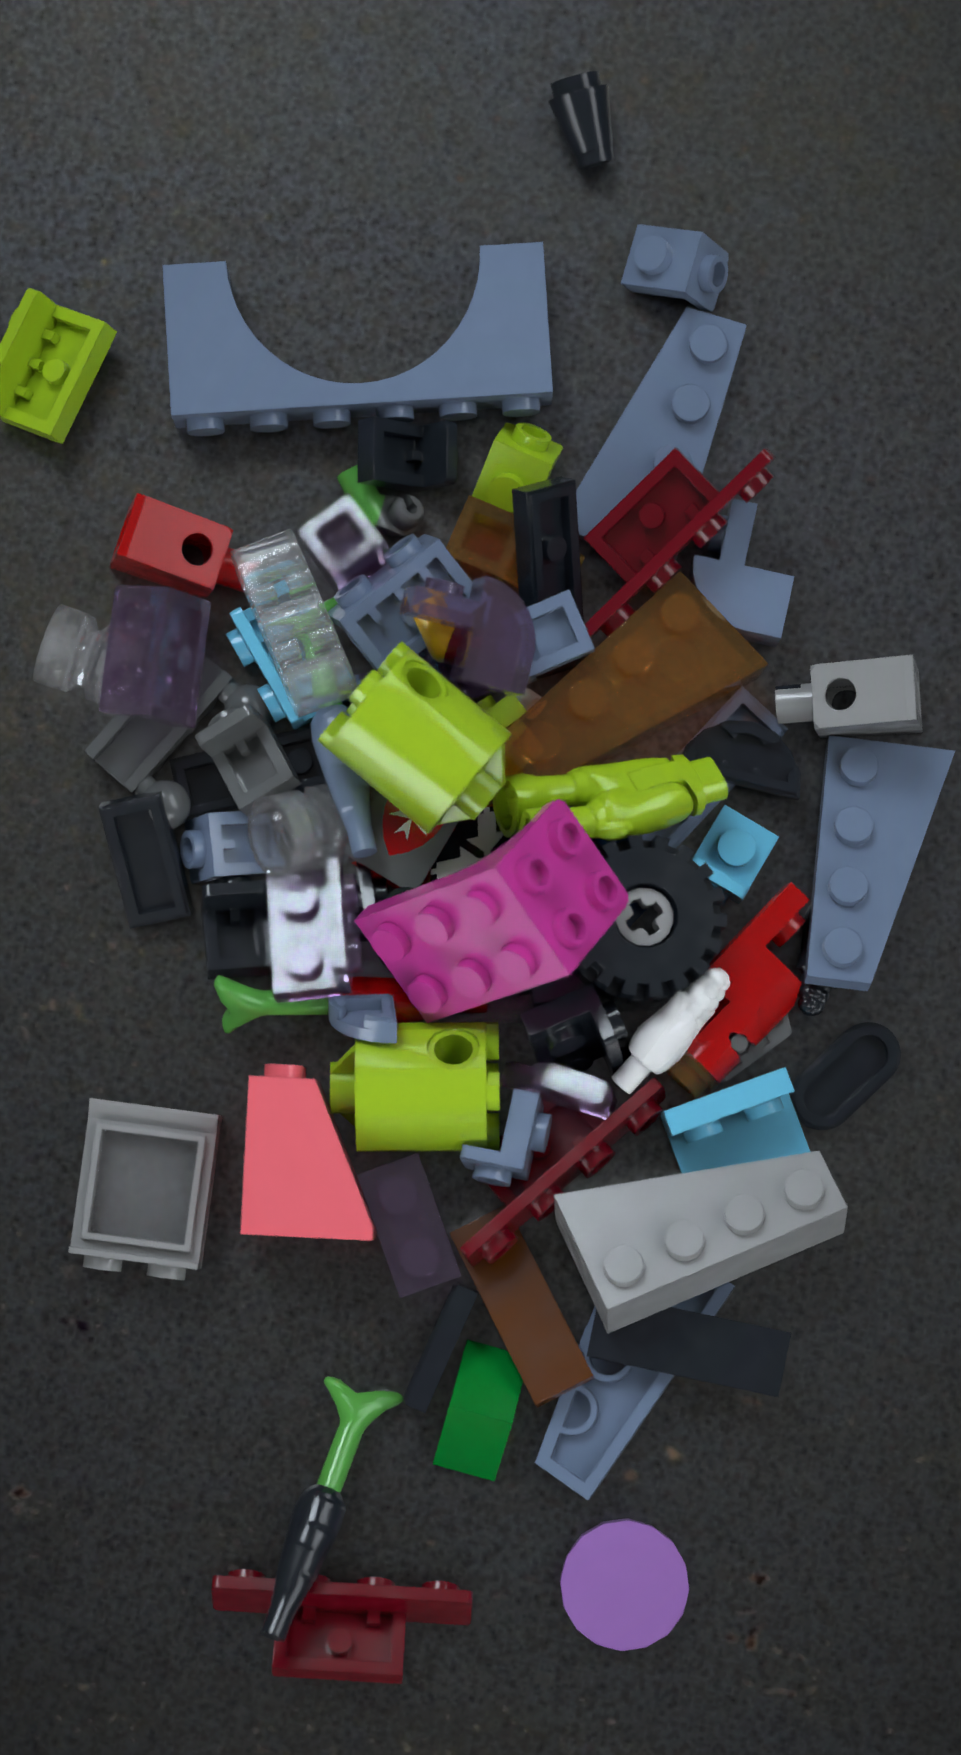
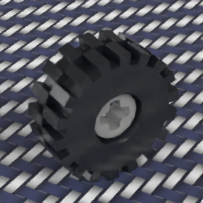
M642 834L631 835L623 842L616 843L613 840L599 849V852L627 891L629 901L627 907L578 964L577 968L581 972L578 979L586 986L593 983L602 990L600 996L609 1000L620 997L627 999L626 1004L640 1005L644 1001L653 1000L654 1003L667 1000L699 979L709 969L711 960L719 954L723 941L719 940L721 932L727 927V913L720 912L719 904L725 900L721 886L713 888L709 877L714 872L706 862L698 866L691 859L695 852L684 844L679 849L668 846L670 838L656 835L649 841L642 840ZM637 902L642 909L654 907L653 909L658 912V917L652 922L655 934L648 935L643 928L631 931L626 923L633 915L630 904Z

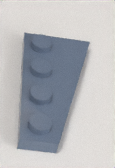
M686 307L576 490L580 540L586 541L584 537L674 448H678L703 473L747 327L746 324Z
M829 735L825 750L804 984L861 991L869 990L955 751Z
M728 1282L671 1307L716 1317L735 1289V1286ZM595 1306L579 1343V1348L594 1379L559 1397L535 1461L538 1466L586 1500L592 1498L675 1376L587 1357L596 1313Z

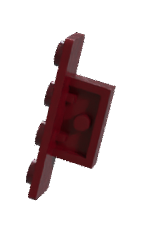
M674 448L584 537L600 556L627 582L584 624L590 638L600 630L608 638L611 637L636 612L628 604L634 596L645 586L653 593H656L680 570L682 566L674 559L676 555L691 541L701 549L728 523L720 513L738 495L748 503L775 477L767 469L776 459L768 448L763 449L721 491L678 448Z
M655 1077L652 1078L604 1121L567 1080L563 1081L542 1100L544 1104L543 1113L552 1115V1124L545 1153L534 1151L528 1181L512 1178L511 1184L508 1187L485 1183L505 1205V1208L460 1247L462 1254L473 1267L483 1259L489 1264L496 1262L516 1244L518 1237L514 1232L527 1220L534 1216L537 1221H541L555 1211L554 1195L565 1193L563 1189L581 1173L586 1178H590L605 1167L615 1155V1151L611 1146L627 1132L631 1131L637 1136L648 1129L662 1115L661 1112L664 1111L659 1105L666 1098L663 1085ZM504 1134L500 1137V1150Z
M250 1569L232 1570L227 1576L215 1575L212 1577L211 1588L213 1609L219 1611L268 1613L275 1579L266 1578L265 1574ZM318 1574L293 1618L285 1642L274 1640L272 1676L402 1684L406 1622L470 1625L473 1592L460 1590L458 1585L447 1581H429L423 1583L421 1587L395 1586L393 1581L382 1577H365L359 1579L357 1583L331 1582L328 1577Z

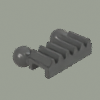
M185 636L84 751L133 795L162 791L169 823L173 829H176L187 820L190 814L191 800L189 794L179 783L172 780L157 781L152 775L158 772L163 767L166 759L180 748L186 736L195 731L201 719L210 714L218 700L224 704V710L250 704L268 723L271 724L273 717L257 690L260 686L254 684L240 685L229 673L216 665Z

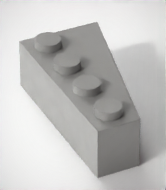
M820 1151L554 1195L555 1221L607 1333H611L844 1233L848 1209Z

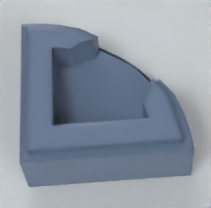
M339 995L328 998V1019L337 1031L364 1041L397 1043V1020L393 995Z

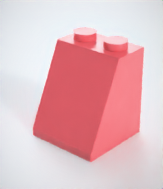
M264 1064V1076H249L240 1234L373 1241L376 1238L375 1225L333 1114H331L330 1106L321 1083L316 1079L306 1078V1067Z

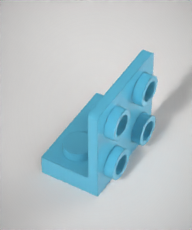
M786 1067L661 1112L662 1115L660 1117L681 1174L810 1152L789 1093L794 1092V1088Z

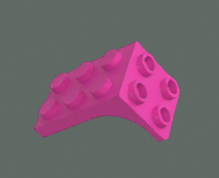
M557 799L545 804L521 831L485 858L461 871L369 905L354 921L370 942L373 950L380 956L407 994L410 1002L417 1008L424 1020L429 1023L570 975L627 907L629 898L627 891L568 805L563 800Z

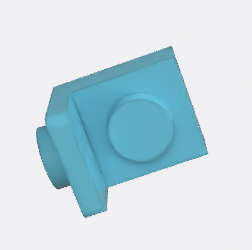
M727 805L723 806L692 858L698 866L706 862L714 872L709 877L713 888L721 886L725 898L719 905L724 906L728 898L738 904L744 900L751 884L779 839V836Z

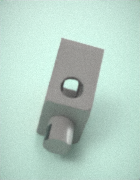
M913 655L815 664L810 666L811 683L775 686L778 724L813 721L814 730L820 738H828L829 735L856 737L923 733L919 670ZM851 690L856 693L855 701L847 709L835 710L832 708V700L838 692Z

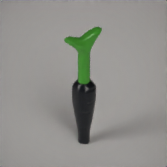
M325 1377L324 1384L338 1410L340 1418L339 1427L335 1433L317 1483L302 1491L293 1508L278 1562L270 1607L260 1631L263 1636L278 1642H285L293 1618L316 1580L342 1527L346 1505L340 1493L362 1434L384 1411L404 1401L403 1396L398 1392L371 1391L356 1393L341 1379Z

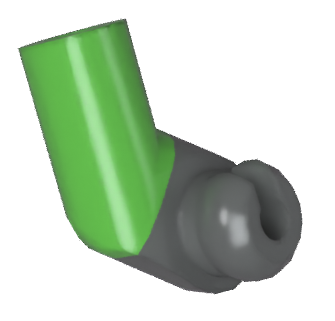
M358 465L345 470L337 476V480L358 522L366 530L393 537H403L414 533L422 522L424 508L418 498L406 494L404 498L379 493L376 486L357 483Z

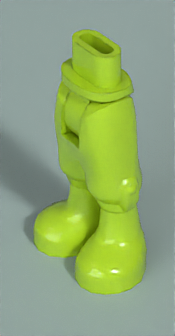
M678 754L671 755V760L668 758H641L615 763L581 766L572 769L564 775L537 776L526 773L505 777L507 780L506 784L492 800L496 821L505 837H514L533 819L545 804L560 799L568 805L590 838L613 841L624 839L631 835H645L661 831L682 822L689 815L692 817L702 815L706 804L727 799L728 787L725 778L711 757L689 761L684 755Z

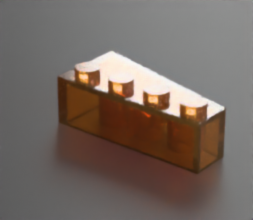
M679 571L596 647L595 652L584 658L507 729L512 733V736L505 744V773L508 776L519 773L537 776L564 775L577 767L599 765L604 760L632 745L639 744L685 716H690L709 706L713 701L733 690H738L741 686L744 687L755 681L767 667L768 663L691 581Z

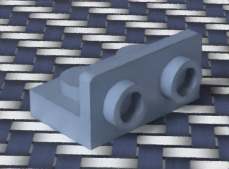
M414 534L404 537L385 553L386 565L368 579L364 574L355 577L345 584L334 596L338 604L327 612L328 617L335 625L344 630L376 671L401 641L417 654L426 648L425 642L408 609L410 605L437 593L451 623L455 624L485 600L439 538L423 534L419 538Z

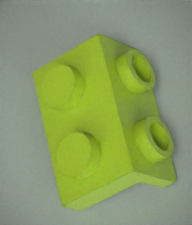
M28 288L18 308L12 313L8 329L0 343V419L7 424L63 445L117 331L104 321L57 305L41 291Z

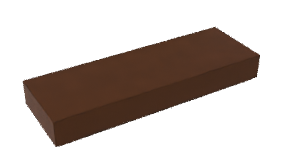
M505 1205L449 1234L534 1404L538 1408L593 1380L594 1376L519 1228L514 1232L518 1237L516 1244L492 1264L483 1259L473 1267L462 1254L460 1247L505 1208Z

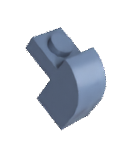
M734 499L730 504L727 516L722 515L728 523L709 540L707 551L719 553L718 559L694 554L689 572L691 595L703 618L719 632L739 640L776 647L782 637L794 576L745 566L758 504Z

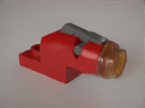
M792 882L783 886L709 964V969L719 967L727 972L730 987L725 991L724 998L719 1001L715 1013L701 1028L685 1054L677 1063L665 1071L695 1099L706 1089L713 1092L721 1081H729L791 1035L792 1030L788 1012L794 1007L802 982L766 945L772 940L780 948L806 921L798 912L810 899Z

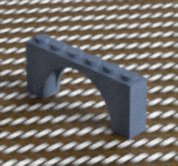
M543 242L480 246L479 272L474 295L465 316L451 337L437 352L414 368L391 378L366 383H340L312 377L282 362L268 351L249 329L237 308L232 295L230 275L226 261L162 265L171 417L176 428H187L188 435H219L225 432L224 425L250 424V430L254 432H277L286 430L288 428V421L313 420V426L316 428H341L351 425V417L367 416L409 423L414 421V414L432 412H439L441 420L461 421L477 417V410L502 408L504 416L525 417L539 414L540 406L552 405L553 385Z

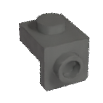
M250 704L232 707L218 713L209 722V727L200 731L195 736L201 749L212 757L236 805L247 817L302 784L270 723Z

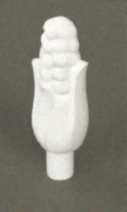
M719 967L708 969L699 979L685 988L684 991L677 992L662 1008L658 1009L656 1013L637 1028L628 1045L632 1053L631 1056L611 1077L621 1089L631 1094L651 1071L656 1075L662 1074L680 1060L701 1028L715 1013L719 1001L724 998L725 991L730 987L727 972Z

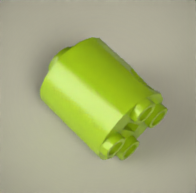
M401 641L383 661L378 670L373 669L351 694L348 700L352 703L346 710V713L341 711L317 740L429 834L440 824L469 819L474 821L507 782L505 779V744L512 736V733Z
M499 1022L397 1023V1043H378L355 1038V1044L337 1062H330L331 1114L340 1113L355 1127L357 1152L461 1151L462 1145L499 1151V1113H487V1111H500L499 1064L486 1063V1060H499Z

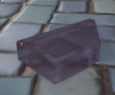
M511 1061L506 1063L500 1078V1086L512 1090L519 1089L539 1093L542 1100L602 1120L607 1119L615 1111L618 1103L608 1081L551 1062H538L531 1067L517 1061Z

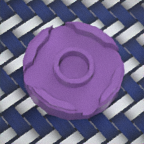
M629 1518L604 1521L581 1534L566 1555L560 1576L563 1607L575 1628L596 1645L619 1651L646 1648L667 1636L683 1615L689 1593L686 1564L673 1541L652 1525Z

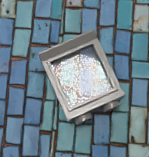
M90 1098L74 1223L68 1253L84 1255L83 1267L121 1272L123 1260L148 1263V1276L175 1280H185L186 1268L201 1269L223 1116Z

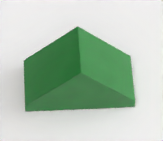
M467 1339L433 1465L495 1481L513 1424L523 1383L508 1350Z

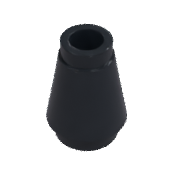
M599 71L585 72L551 83L553 99L549 100L548 103L574 158H576L578 168H591L615 160L612 149L613 138L609 85H602Z

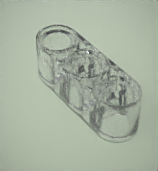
M287 529L230 551L231 559L244 594L297 718L349 699L357 688V684L293 531Z

